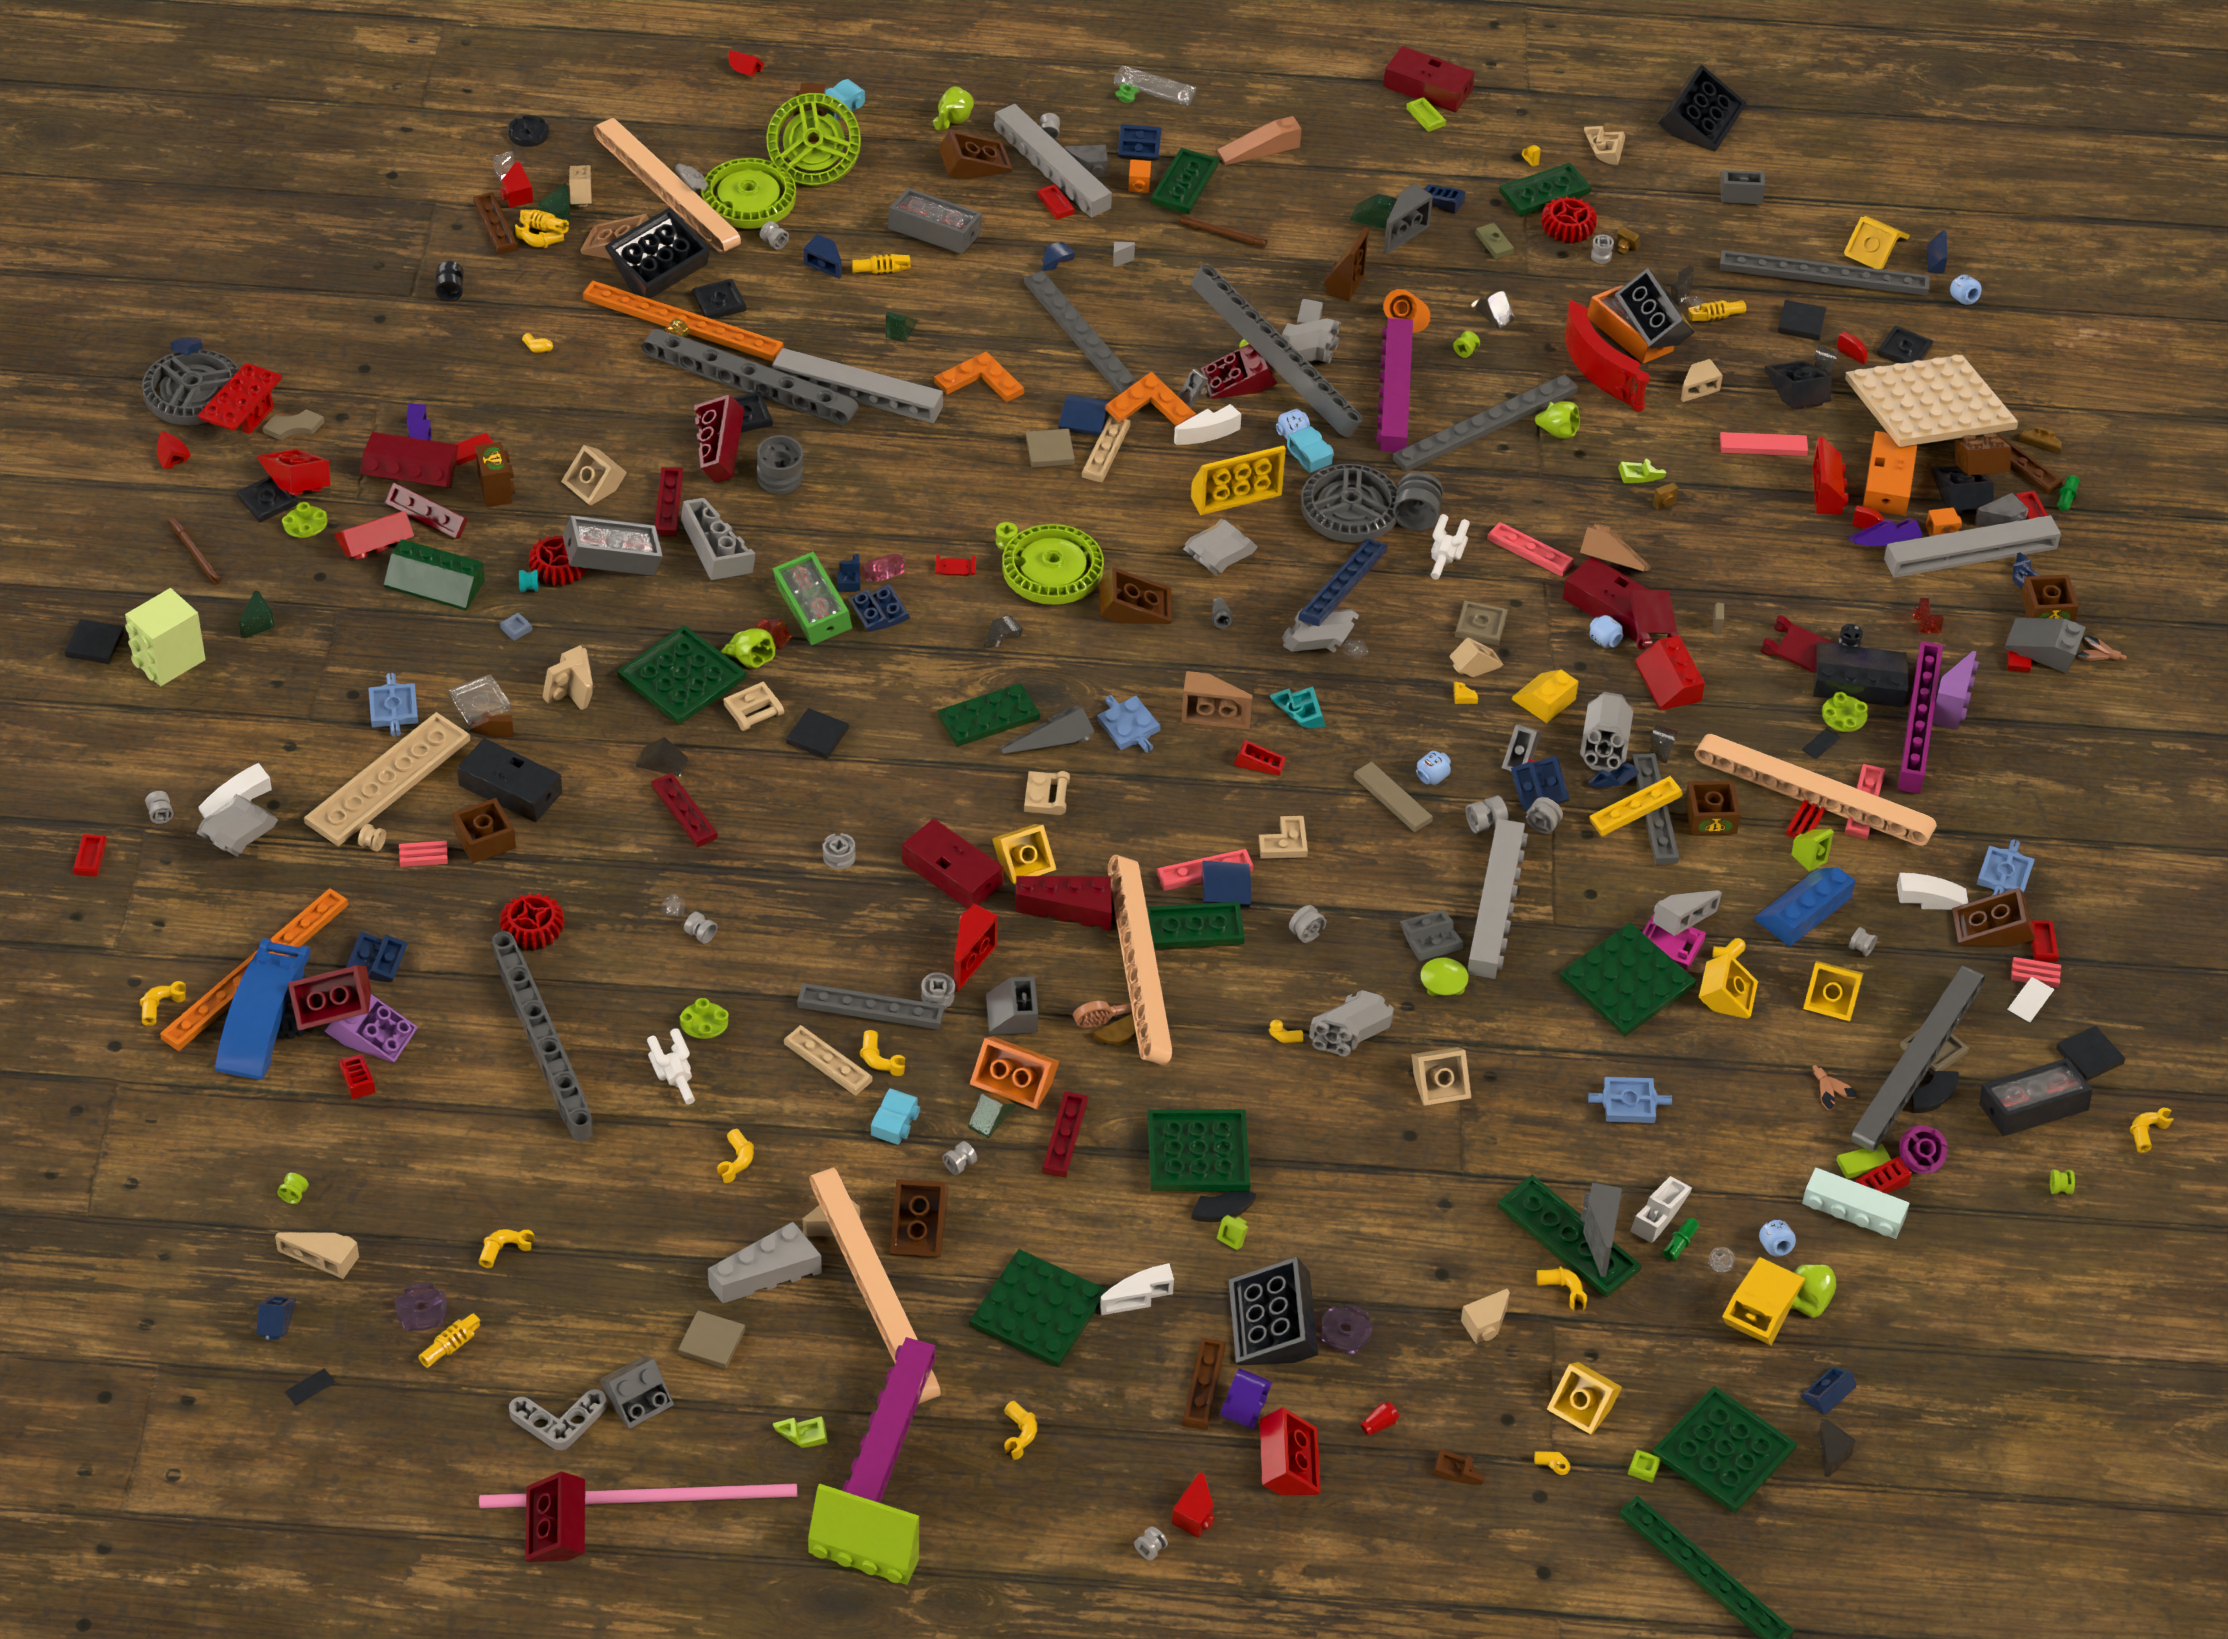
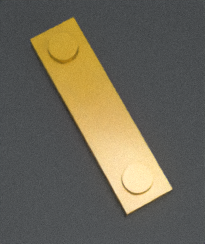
M1669 776L1590 815V822L1599 834L1604 836L1682 797V790L1673 778Z

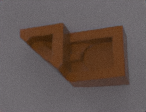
M486 711L482 714V718L479 721L470 723V730L487 736L514 737L512 715L489 716V712Z
M1444 1449L1439 1450L1432 1475L1474 1485H1482L1485 1479L1482 1474H1478L1473 1466L1474 1460L1471 1456L1465 1458Z

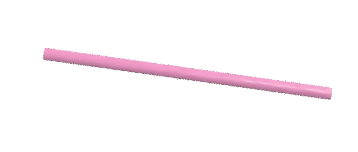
M797 1484L585 1491V1505L797 1497ZM526 1493L480 1495L479 1506L480 1508L526 1507Z

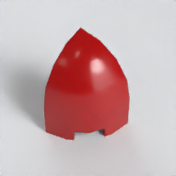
M729 50V64L735 71L755 77L756 72L762 71L765 64L758 57Z
M1843 331L1839 334L1836 350L1865 365L1868 360V351L1864 343L1850 333Z
M161 431L157 444V456L162 468L172 469L174 468L173 465L181 461L185 463L191 456L186 445L177 437Z
M1857 505L1852 526L1867 529L1885 519L1877 510Z

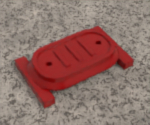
M936 555L935 574L940 575L941 573L950 576L975 575L976 555H971V560L962 558H944L940 560V555Z

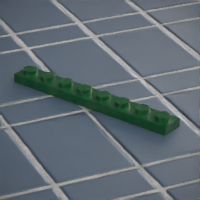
M1638 1495L1620 1509L1619 1517L1761 1639H1789L1793 1636L1794 1629Z

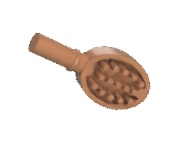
M1093 1001L1077 1008L1073 1013V1017L1079 1027L1093 1028L1106 1024L1112 1016L1116 1017L1117 1015L1132 1013L1131 1003L1110 1007L1107 1002Z

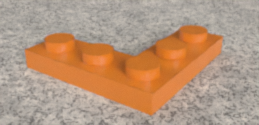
M987 351L934 376V383L946 395L980 378L1006 402L1024 394V387Z
M1153 372L1144 376L1106 404L1105 410L1119 423L1148 402H1151L1175 426L1196 416V413Z

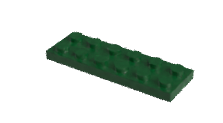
M1534 1175L1528 1177L1498 1201L1497 1207L1606 1298L1641 1271L1642 1265L1613 1241L1606 1278L1601 1277L1583 1233L1585 1222L1580 1221L1581 1214Z

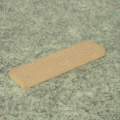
M1112 415L1109 416L1082 471V478L1103 483L1130 427V420L1125 419L1119 423Z
M801 1025L784 1039V1045L855 1096L872 1082L870 1074Z

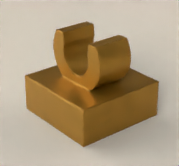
M1620 227L1617 232V246L1620 247L1618 252L1626 255L1629 249L1637 251L1640 247L1639 234Z

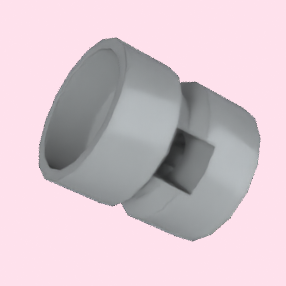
M1500 796L1487 798L1484 802L1478 801L1466 806V818L1474 833L1489 830L1490 826L1496 828L1497 819L1508 820L1507 808Z

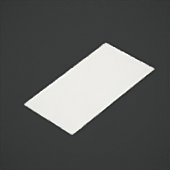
M2031 977L2007 1010L2031 1022L2054 989Z

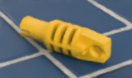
M527 209L520 211V222L528 223L531 228L546 232L554 230L566 233L569 227L564 225H569V222L558 219L551 213Z
M886 254L884 256L878 255V257L873 255L870 259L852 260L853 273L871 272L877 274L880 272V274H883V272L889 273L891 271L895 273L908 270L911 267L909 255L890 254L888 256Z
M1724 300L1708 302L1689 307L1687 315L1691 321L1699 322L1726 319L1730 315L1745 314L1746 304L1743 300L1730 303Z
M473 1313L462 1321L460 1319L444 1330L435 1338L433 1345L419 1354V1360L423 1366L429 1368L442 1356L451 1355L459 1347L463 1346L465 1342H468L474 1336L473 1332L479 1328L480 1319Z

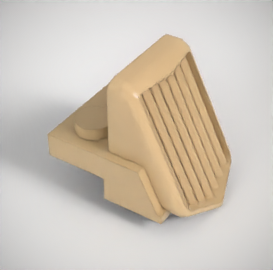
M580 645L562 653L560 663L548 668L542 698L548 704L554 700H560L568 694L581 710L587 708L593 693V682L587 650Z

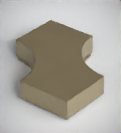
M307 409L294 416H279L275 414L263 426V433L281 441L296 434L311 436L325 421L323 416Z

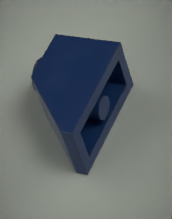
M816 234L803 248L804 264L840 279L842 277L841 258L835 241Z
M269 1296L262 1301L258 1309L256 1334L264 1335V1339L279 1340V1337L287 1334L296 1298Z

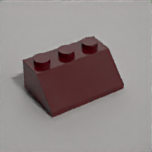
M356 965L288 983L298 1030L369 1013L371 986L366 966Z
M560 1471L526 1486L525 1561H569L585 1554L586 1479Z

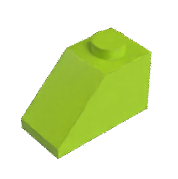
M1812 829L1805 834L1798 835L1793 841L1791 855L1809 872L1827 863L1834 831L1832 829Z

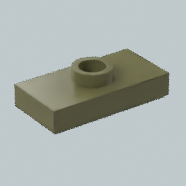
M1495 223L1476 228L1475 234L1495 259L1514 254V247Z

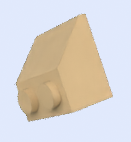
M583 445L561 482L586 503L593 505L615 492L627 472L599 449Z
M1455 1047L1411 1054L1414 1079L1424 1106L1471 1098L1466 1051L1464 1049Z

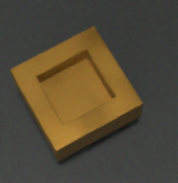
M1674 482L1655 489L1653 506L1657 510L1676 504L1678 487Z

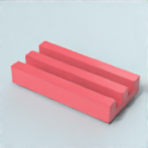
M447 841L399 844L400 867L448 864Z
M2014 957L2011 980L2027 983L2033 977L2049 987L2058 988L2061 965Z

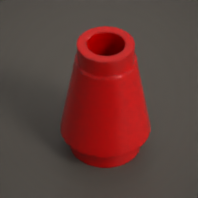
M1387 1401L1386 1403H1380L1360 1423L1363 1432L1370 1436L1395 1425L1396 1420L1400 1416L1392 1403Z

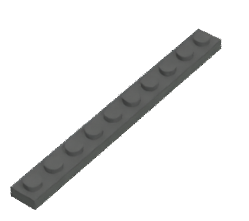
M1726 250L1721 251L1719 270L1916 295L1928 296L1930 275Z
M1043 270L1024 277V284L1119 395L1138 382Z
M1564 374L1393 453V461L1406 473L1549 406L1550 402L1554 404L1576 394L1578 386Z

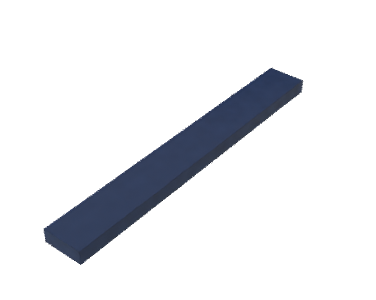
M1366 539L1299 613L1298 620L1320 626L1386 553L1387 545Z

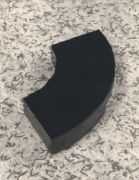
M1934 1071L1931 1082L1922 1088H1916L1911 1095L1913 1113L1933 1111L1940 1108L1948 1099H1951L1958 1084L1959 1072Z
M1228 1191L1215 1197L1200 1196L1191 1213V1219L1201 1222H1222V1219L1227 1215L1237 1217L1250 1208L1256 1199V1193L1250 1191Z

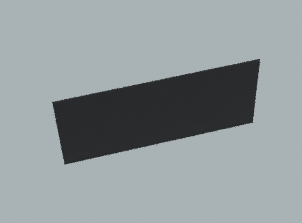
M1826 728L1802 750L1817 759L1841 737Z
M324 1368L288 1389L285 1393L295 1405H298L332 1385L335 1381Z

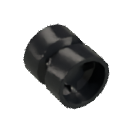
M445 261L438 265L436 269L435 293L441 300L455 301L462 296L464 271L460 264L453 261Z

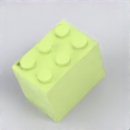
M171 588L125 614L127 622L125 627L130 638L128 643L133 655L131 660L137 668H141L151 681L154 680L158 685L166 684L206 660L198 612Z

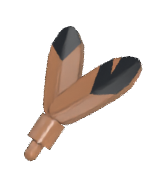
M2089 635L2084 637V641L2094 650L2081 651L2077 654L2078 659L2085 661L2109 658L2125 660L2127 658L2120 651L2112 650L2098 638Z
M1816 1065L1812 1067L1815 1071L1814 1075L1820 1081L1821 1101L1827 1110H1832L1834 1107V1093L1847 1099L1856 1098L1857 1094L1851 1086L1828 1077L1823 1069L1818 1068Z

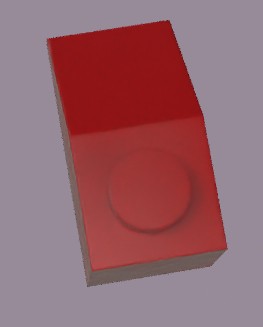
M519 161L513 164L502 179L500 195L502 200L507 202L509 208L533 203L532 185Z
M1199 1472L1173 1508L1172 1514L1173 1525L1198 1538L1204 1530L1208 1531L1215 1520L1213 1516V1501L1205 1475Z

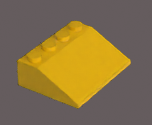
M1285 446L1202 465L1193 479L1191 487V499L1199 514L1204 515L1281 496Z

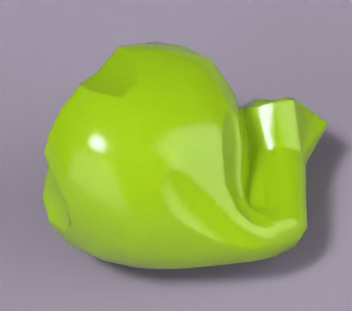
M957 86L949 88L939 101V117L933 120L935 129L945 130L949 128L950 123L961 124L967 120L974 106L971 94Z
M1550 402L1546 411L1535 416V422L1554 437L1570 439L1575 436L1580 426L1578 406L1573 402H1558L1555 404Z
M752 628L735 634L730 643L721 650V653L727 658L737 657L747 668H758L773 659L775 656V645L769 632L763 629Z
M1827 1265L1799 1266L1794 1273L1804 1277L1805 1281L1790 1309H1796L1811 1318L1818 1317L1826 1309L1835 1293V1274Z

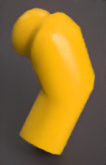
M526 333L522 337L523 342L533 353L549 352L553 348V343L545 338L535 339L530 333Z
M1735 938L1726 947L1714 946L1712 958L1730 953L1736 959L1745 950V942L1740 938Z
M1273 1020L1270 1022V1035L1281 1043L1303 1042L1302 1030L1287 1031L1283 1028L1282 1021Z
M1535 1451V1465H1548L1559 1475H1565L1570 1471L1569 1461L1560 1452Z

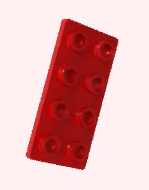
M245 363L198 414L199 419L235 431L241 425L242 431L250 434L274 408L271 391L282 380L281 374Z

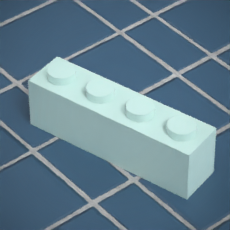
M1815 1168L1806 1187L1802 1204L1812 1209H1818L1836 1218L1847 1220L1860 1227L1871 1229L1894 1239H1897L1909 1207V1202L1819 1168Z

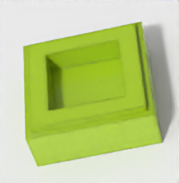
M1636 1450L1628 1475L1653 1483L1661 1462L1660 1457Z

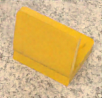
M1867 216L1860 217L1844 254L1871 268L1882 270L1897 239L1902 237L1908 240L1910 235Z

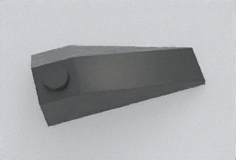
M1073 705L1048 718L1049 724L1043 723L1034 726L1030 730L1031 734H1021L998 747V750L1004 754L1074 743L1076 741L1080 744L1090 739V734L1095 731L1083 707Z

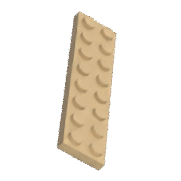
M434 713L304 817L305 824L339 847L365 824L370 822L470 741V734L439 713Z

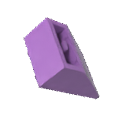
M1972 651L1942 676L1932 724L1958 730L1959 722L1965 721L1967 708H1963V706L1969 705L1971 693L1967 692V690L1972 691L1975 677L1971 676V674L1976 675L1979 663L1974 661L1976 651Z
M371 994L368 1014L332 1022L325 1032L347 1047L394 1063L418 1027Z

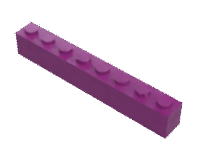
M1388 318L1387 326L1382 328V339H1386V341H1382L1381 353L1385 355H1381L1380 368H1384V370H1380L1379 383H1383V385L1379 386V397L1383 398V400L1379 399L1378 412L1382 414H1378L1377 427H1381V429H1377L1376 442H1380V451L1397 452L1407 447L1413 320Z
M1920 642L1897 790L1921 793L1943 645Z
M906 1337L903 1345L897 1347L895 1353V1360L897 1361L894 1368L890 1367L886 1377L888 1384L886 1389H882L879 1393L877 1401L879 1407L877 1412H872L870 1416L868 1435L864 1434L862 1437L859 1458H854L851 1466L853 1474L850 1480L845 1481L842 1491L878 1503L881 1502L935 1362V1345Z

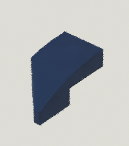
M1064 242L1051 244L1046 247L1041 269L1043 271L1056 269L1058 262L1073 260L1076 252Z
M197 337L180 338L171 342V349L190 355L199 349H203L202 340Z
M2019 552L2013 566L2012 580L2022 589L2025 576L2040 575L2031 569V560Z
M854 554L852 560L839 563L840 570L837 572L838 591H860L859 554Z
M1624 762L1612 772L1599 771L1588 783L1593 788L1619 786L1631 780L1639 772L1634 765Z

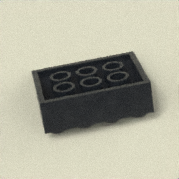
M1701 64L1687 78L1658 124L1676 138L1715 152L1747 103Z
M670 207L605 245V249L629 289L634 294L648 299L706 266L711 250Z
M1816 642L1813 697L1830 699L1834 697V694L1843 692L1847 696L1868 704L1904 707L1908 691L1906 652Z
M1298 1257L1229 1279L1237 1365L1296 1363L1318 1356L1310 1271Z

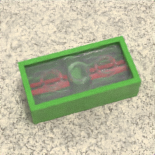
M814 552L772 568L776 586L811 646L852 629L849 611Z

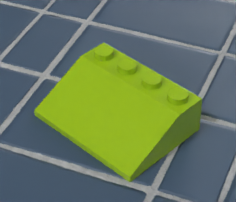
M819 1484L808 1537L809 1553L821 1559L827 1558L836 1561L845 1567L851 1566L860 1569L869 1575L875 1574L887 1578L891 1582H900L908 1585L919 1561V1516Z

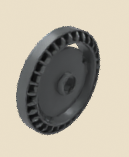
M199 349L190 355L179 352L171 353L157 360L145 373L142 382L144 402L154 415L167 422L179 425L207 423L200 420L198 414L239 371V368L230 358L216 351ZM160 382H161V384H160V395H161V398H160V397L156 394V392H155V391H156V388H157V386H158V384H159Z
M1338 464L1326 467L1313 474L1306 481L1302 490L1301 511L1305 520L1314 530L1334 540L1364 542L1366 539H1376L1394 527L1396 517L1400 513V509H1398L1396 516H1393L1397 487L1394 482L1380 471L1363 465ZM1320 490H1322L1319 495L1318 501L1314 502L1315 496ZM1382 496L1385 498L1388 507L1384 506Z

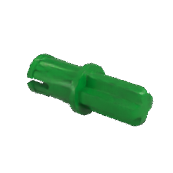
M2068 476L2064 487L2060 489L2057 507L2062 512L2070 509L2072 501L2077 496L2076 490L2080 484V479L2077 476Z
M1694 1218L1686 1219L1680 1229L1672 1234V1240L1662 1251L1664 1258L1668 1261L1671 1258V1262H1675L1683 1249L1690 1245V1239L1699 1228V1223Z

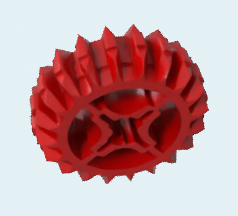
M1567 196L1564 199L1558 197L1557 200L1551 199L1550 203H1546L1542 211L1541 224L1544 232L1548 233L1549 237H1555V241L1560 239L1563 243L1565 241H1570L1571 244L1573 241L1580 243L1582 239L1587 240L1595 231L1597 213L1594 211V207H1590L1589 202L1584 203L1583 199L1577 200L1575 197L1572 199Z
M554 534L551 538L546 536L544 540L538 539V543L533 545L529 554L531 572L537 570L538 581H544L545 585L552 583L555 587L556 584H562L564 587V584L567 582L573 584L574 580L580 581V577L584 576L588 569L570 566L563 535L556 536Z
M529 892L528 896L520 894L518 899L511 898L510 903H505L504 910H501L499 922L501 931L511 933L518 947L523 946L524 950L532 947L535 951L536 947L541 946L544 949L546 943L553 945L554 939H559L560 933L564 929L565 918L561 905H558L556 899L551 900L549 895L542 897L540 892L537 895H532Z

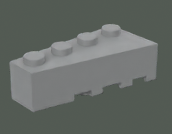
M705 498L683 501L681 522L709 578L716 580L753 573L755 552L752 549H747L744 545V540L740 536H735L732 532V527L720 519V514Z
M791 1222L708 1268L709 1287L722 1303L752 1295L755 1290L762 1288L769 1290L777 1287L778 1283L788 1280L791 1282L801 1280V1276L811 1273L813 1276L821 1274V1255L795 1223Z

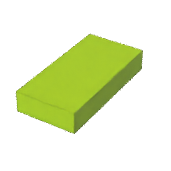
M1424 97L1407 103L1406 109L1428 132L1446 125V120Z
M1879 1144L1875 1152L1864 1148L1838 1155L1836 1161L1846 1179L1867 1174L1890 1161L1891 1158L1883 1144Z

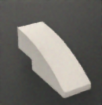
M1231 404L1215 413L1206 409L1175 427L1174 443L1176 445L1202 443L1240 430L1241 413Z
M257 763L220 786L198 807L199 811L206 818L231 802L235 794L251 801V799L272 790L270 777L261 765Z
M1899 874L1897 889L1900 903H1921V909L1951 910L1954 907L1968 903L1966 889L1955 883L1922 874Z
M1670 1176L1649 1197L1647 1205L1635 1216L1630 1232L1653 1243L1682 1206L1692 1187Z
M1170 1264L1140 1271L1110 1288L1101 1296V1315L1151 1307V1298L1172 1295L1174 1278Z

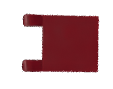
M1631 590L1629 592L1637 629V648L1639 650H1645L1647 647L1652 646V639L1649 634H1668L1667 638L1679 636L1669 590Z
M1779 615L1774 629L1778 632H1787L1780 646H1778L1772 639L1765 638L1760 651L1766 655H1776L1814 673L1816 642L1831 644L1833 642L1794 625L1785 616Z

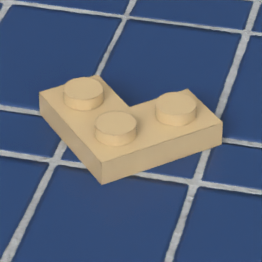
M1280 816L1281 834L1259 835L1261 859L1307 857L1308 849L1304 816Z

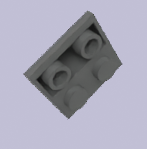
M1722 170L1720 172L1721 202L1762 204L1765 191V172Z
M1035 976L1009 978L986 994L989 1035L1038 1032Z
M643 1356L599 1379L609 1403L629 1429L674 1405L654 1358Z

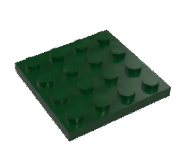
M685 625L617 671V677L678 725H681L747 678L746 671Z
M1631 922L1560 972V978L1624 1037L1696 986V980Z
M1246 1109L1147 1110L1151 1191H1250Z
M1018 1249L969 1320V1327L1059 1368L1100 1307L1101 1296L1107 1292V1289Z
M1713 1386L1654 1447L1652 1455L1660 1457L1662 1463L1736 1514L1796 1450L1798 1443L1719 1388Z

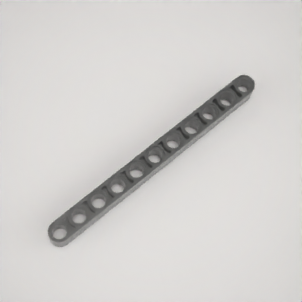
M1201 265L1191 281L1192 287L1339 434L1344 437H1351L1362 421L1361 414L1212 266Z
M1964 965L1959 969L1856 1125L1850 1139L1851 1143L1875 1152L1981 990L1985 981V974Z

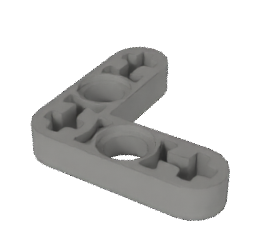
M593 1389L586 1392L560 1419L526 1397L513 1399L509 1405L511 1419L547 1445L556 1450H565L605 1412L607 1402L606 1396L602 1391ZM574 1416L585 1418L580 1424H574L570 1421ZM539 1419H544L548 1422L542 1428L533 1425Z

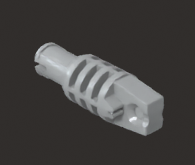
M676 165L675 173L680 176V179L693 191L700 188L705 191L708 183L700 172L690 166Z

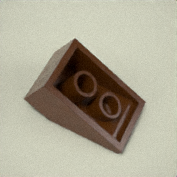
M949 130L939 146L949 176L954 178L972 179L1009 173L1013 170L1002 141Z
M1364 228L1342 253L1339 260H1335L1331 273H1327L1324 280L1326 295L1348 302L1352 298L1365 276L1368 228Z
M1112 567L1100 581V617L1117 623L1170 624L1172 622L1171 587Z
M2020 887L1952 908L1960 946H2015L2035 939L2029 906Z
M896 1179L890 1254L941 1257L949 1187L946 1182Z

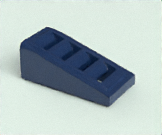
M1430 184L1424 189L1428 193H1432V205L1454 214L1465 200V191Z

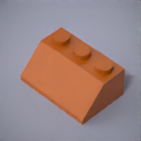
M996 1037L984 1038L970 1085L1038 1109L1052 1085L1059 1061Z

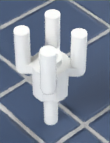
M1440 515L1433 532L1435 542L1431 549L1432 559L1436 561L1431 573L1433 579H1439L1443 567L1452 563L1453 559L1456 561L1461 559L1468 541L1466 536L1470 524L1468 520L1463 519L1456 535L1451 536L1447 535V532L1444 530L1448 516Z
M673 1029L670 1032L675 1044L671 1047L673 1052L664 1055L656 1036H650L647 1039L651 1049L648 1056L658 1078L662 1081L667 1079L669 1085L679 1087L685 1103L688 1105L692 1104L695 1098L687 1083L692 1077L691 1067L687 1060L690 1053L679 1029Z

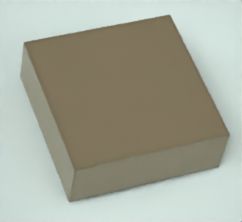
M1716 603L1713 613L1712 632L1713 634L1721 635L1724 622V603Z

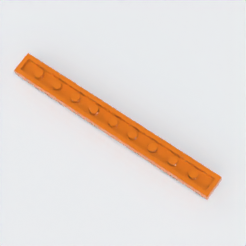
M593 280L583 292V300L773 362L783 348V342Z
M329 888L275 934L271 941L301 947L348 906V900ZM256 952L160 1033L161 1040L180 1051L229 1009L238 985ZM269 952V953H272V954H277V955H282V956H290V955H285V954H280V953H275V952Z

